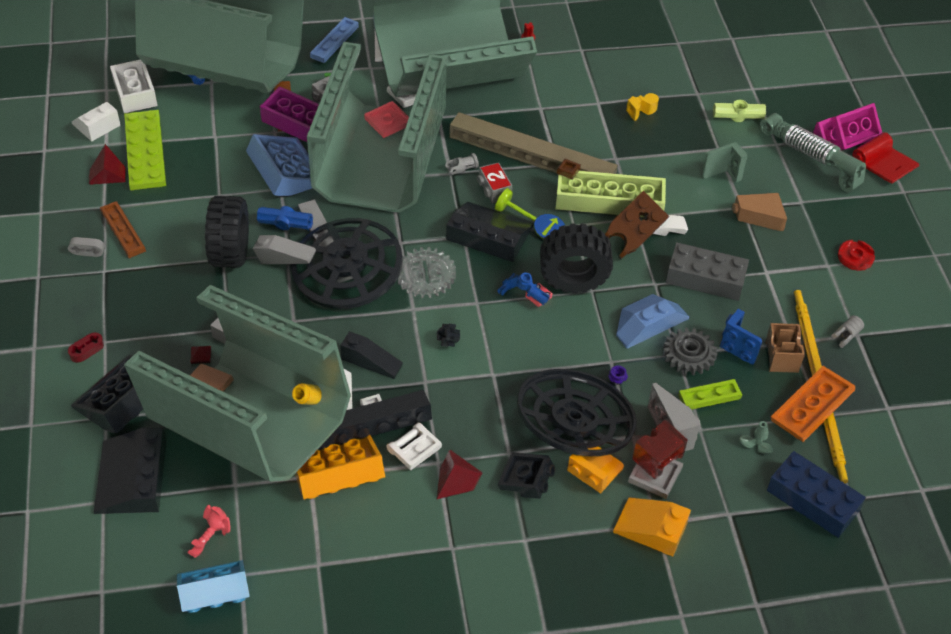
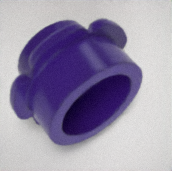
M614 366L609 371L608 377L610 381L616 384H622L628 378L627 371L623 366Z

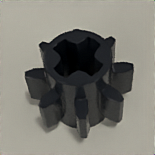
M442 324V327L437 330V340L442 341L441 346L455 347V343L460 340V330L455 329L456 324Z

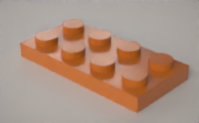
M822 366L771 416V421L804 442L855 391V385Z

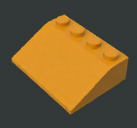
M369 434V436L363 439H350L344 444H331L327 448L317 450L295 473L303 499H313L325 493H335L340 489L354 488L366 482H376L381 478H385L382 455Z

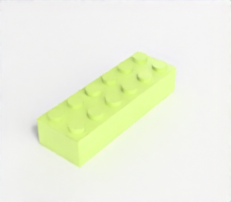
M579 171L573 180L558 175L556 209L619 215L644 191L664 210L666 178Z

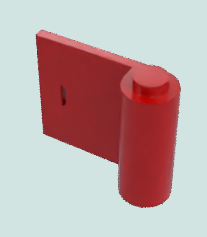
M886 132L877 135L852 153L854 158L866 164L867 170L891 184L919 167L918 162L892 148L893 139Z

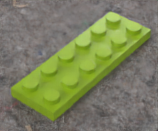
M159 110L124 114L130 191L166 186Z

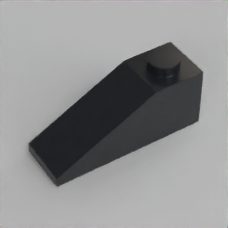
M350 331L340 345L341 360L395 379L403 365V362L367 337Z

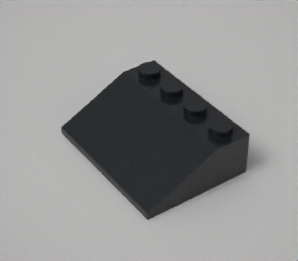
M467 202L455 211L446 225V240L514 262L534 223Z
M132 355L127 356L71 405L73 409L96 425L112 433L123 430L125 425L130 420L136 418L143 410L124 366Z
M163 427L140 428L103 441L94 514L159 512L166 449Z

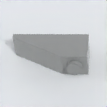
M260 235L253 247L261 264H309L316 251L314 247L277 235Z

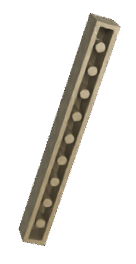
M458 112L450 124V138L557 173L558 167L566 158L581 164L579 171L617 174V164Z

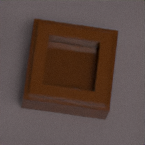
M565 158L558 167L557 174L573 180L579 172L581 164Z

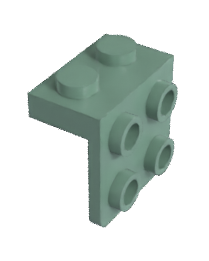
M737 142L708 151L705 155L702 177L705 179L727 171L735 182L741 181L747 160L746 152Z

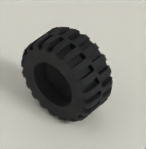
M214 196L209 201L205 224V249L208 262L213 267L239 268L245 263L249 242V214L246 200L241 196Z
M572 223L570 226L563 225L558 230L554 229L550 232V235L544 238L540 246L542 276L549 285L552 284L553 288L561 289L565 293L568 291L573 294L581 291L585 293L590 289H596L598 285L606 282V279L610 277L613 270L612 249L609 238L601 230L597 231L596 227L591 225L589 227L583 223H580V225ZM572 256L588 257L587 259L581 261L565 260L566 258Z

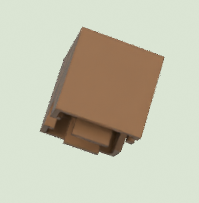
M770 324L765 340L770 362L769 372L799 373L804 358V348L800 342V324Z

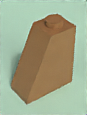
M779 193L737 195L735 203L732 205L733 213H736L738 221L784 231L787 216Z

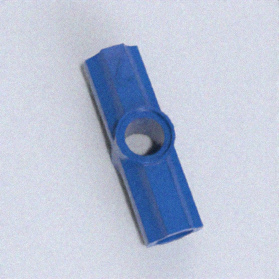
M282 206L280 209L261 207L257 211L258 223L275 225L281 230H289L290 227L309 230L313 225V215L311 213L296 212L288 206Z

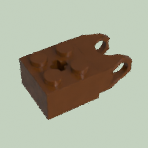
M643 191L611 222L605 235L608 238L619 236L623 239L625 246L622 253L618 256L621 260L626 255L635 252L670 216ZM640 215H641V216H644V217H645V220L643 219V220L641 221V220L639 219V218H640Z

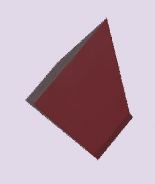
M106 144L90 168V185L126 182V167Z
M449 450L440 467L437 499L473 491L483 473L455 452Z

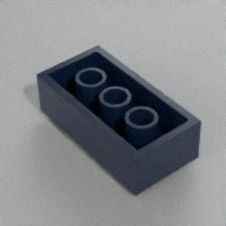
M795 451L789 455L773 474L767 488L769 493L837 538L841 536L859 513L866 498Z

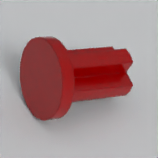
M533 23L524 24V33L521 35V38L533 36L535 41Z

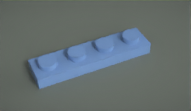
M344 17L310 52V58L325 63L343 42L359 27L358 22Z

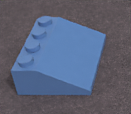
M253 134L246 152L274 195L291 196L312 189L309 155L298 138Z

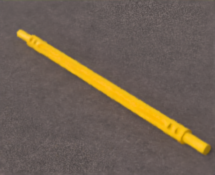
M795 290V309L813 376L822 365L807 305L803 301L801 290ZM832 413L823 423L834 467L837 468L839 480L846 484L848 483L845 469L846 460L834 413Z

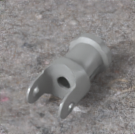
M472 153L468 157H458L447 161L445 167L451 168V174L465 172L466 169H476L479 167V163L475 153Z

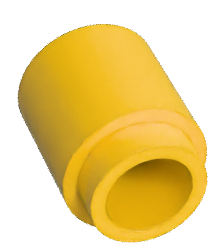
M301 383L293 388L292 397L299 404L316 405L321 400L322 392L319 386L315 384Z

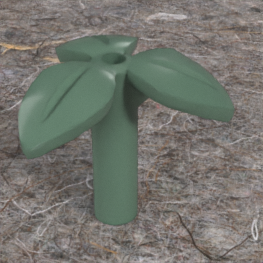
M761 421L754 431L755 438L749 435H743L739 438L742 445L747 448H753L757 445V451L760 453L770 454L773 452L772 446L763 442L768 439L769 434L765 421Z

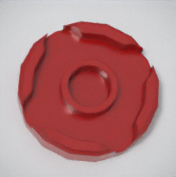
M853 240L845 241L838 250L839 261L845 267L852 270H866L873 265L875 260L874 249L869 244L860 240L858 242H853Z

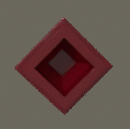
M192 346L191 364L211 363V346Z

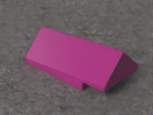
M875 103L817 122L813 134L837 145L841 150L867 142L882 133Z

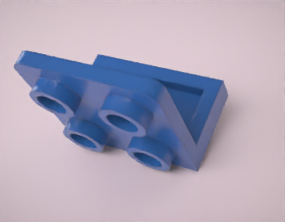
M737 309L734 314H730L726 319V327L722 333L723 337L720 347L741 358L743 361L754 364L762 344V339L741 328L745 312Z

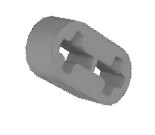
M74 237L68 245V250L72 254L100 257L105 249V244L101 240Z

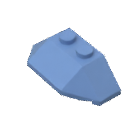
M652 294L622 308L616 336L628 349L688 320L689 316L679 304Z

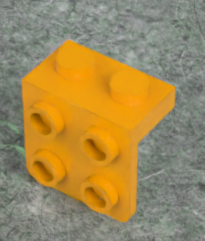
M600 447L588 448V450H600V449H601ZM572 454L569 457L567 471L601 494L623 470L624 464L612 455L581 456Z

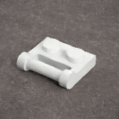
M418 422L413 426L412 430L395 442H390L386 447L390 454L395 455L407 468L412 470L442 448V443ZM417 435L420 436V437H418L417 439H415L413 442H411L409 445H407L406 447H404L403 449H401L402 446H404L406 443H408V442H409L410 440H412L414 437H416Z

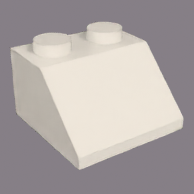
M105 102L72 121V124L88 139L94 141L119 127L120 121L117 110L108 102Z

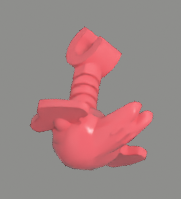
M206 506L203 518L207 520L210 527L206 529L207 531L199 539H194L191 542L194 545L193 549L188 551V554L196 558L202 553L204 545L215 531L222 530L224 536L230 532V520L220 507Z

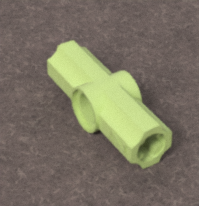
M736 100L734 103H714L713 118H731L735 122H743L745 118L765 119L766 116L765 104H748L744 100Z

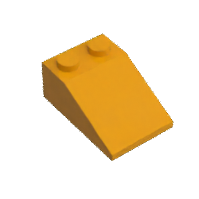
M629 497L613 533L673 557L687 526L691 510L673 502Z

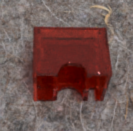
M664 420L656 426V430L652 429L650 437L644 435L636 441L632 459L653 479H656L658 469L662 471L674 459L683 458L688 439L669 422Z

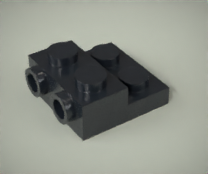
M512 452L498 482V487L500 490L517 491L521 497L540 499L542 493H547L548 491L547 481L549 477L554 476L555 466L549 455Z

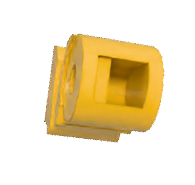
M648 93L644 97L641 95L639 97L632 96L628 99L626 111L634 121L638 119L640 111L651 115L657 111L659 97L653 93Z

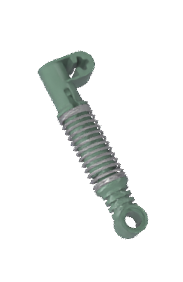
M777 113L771 114L760 122V129L765 135L773 134L782 139L786 145L801 151V153L823 163L825 166H833L839 169V185L843 191L849 193L863 184L866 164L841 151L837 145L818 137V135L796 124L786 123Z

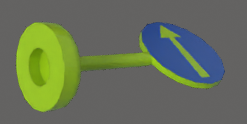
M508 188L502 192L495 204L494 209L498 212L510 206L533 220L534 230L542 239L550 235V232L554 229L558 230L560 226L565 225L559 217L553 214H543L536 218L510 202L513 192Z

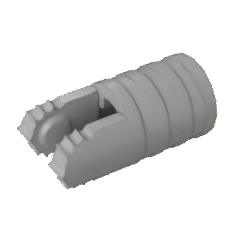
M853 315L831 337L835 339L841 335L845 338L839 344L843 348L864 328V322L858 316Z

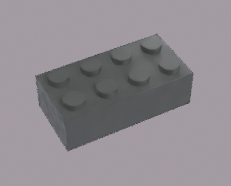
M676 242L666 283L739 301L749 259Z

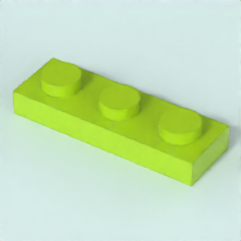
M732 379L680 390L678 396L680 401L692 410L739 400L742 397V393L736 380Z

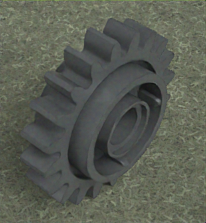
M687 327L684 332L678 329L677 334L671 332L670 337L667 336L664 342L663 356H666L665 362H671L670 368L677 366L676 372L683 369L684 375L688 371H691L692 375H695V371L702 374L703 369L709 371L710 366H713L716 360L717 347L714 346L715 341H709L710 335L702 336L703 331L696 333L695 328H693L692 332H689Z

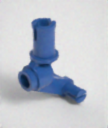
M526 272L516 276L513 273L502 282L503 285L497 290L503 296L507 290L518 286L519 289L526 290L528 297L531 296L543 306L550 298L549 294L539 289L537 284L532 283V276Z

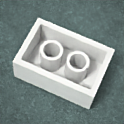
M141 60L110 66L113 82L124 113L157 106L155 90L146 65Z

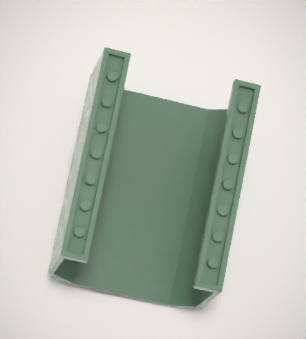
M135 0L136 55L144 64L150 65L152 68H164L171 72H181L183 75H194L201 79H212L214 82H225L231 86L238 85L243 86L245 89H256L262 93H268L295 68L301 50L304 0Z
M500 0L373 1L374 28L388 85L395 97L417 94L429 54L447 57L446 89L522 77L537 54L533 36L508 40L500 10Z
M343 42L307 135L311 187L329 202L400 213L416 204L420 195L446 108L447 57L429 54L411 112L404 111L409 116L406 128L383 138L364 118L365 113L378 107L364 105L349 91V80L359 56L361 44Z
M209 285L196 298L199 304L216 311L226 338L219 364L214 368L232 375L234 379L224 392L141 351L133 355L124 366L147 418L270 482L290 480L342 424L351 393L336 340ZM301 383L315 384L321 389V400L316 405L299 404L292 397L293 388Z

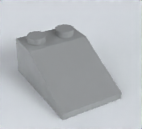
M653 383L647 408L671 455L694 449L700 428L699 418L694 415L688 406L657 383Z

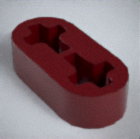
M96 332L90 333L68 348L71 361L76 363L82 362L103 349L104 341L102 335Z

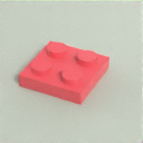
M393 101L364 114L365 120L383 138L406 128L409 116Z

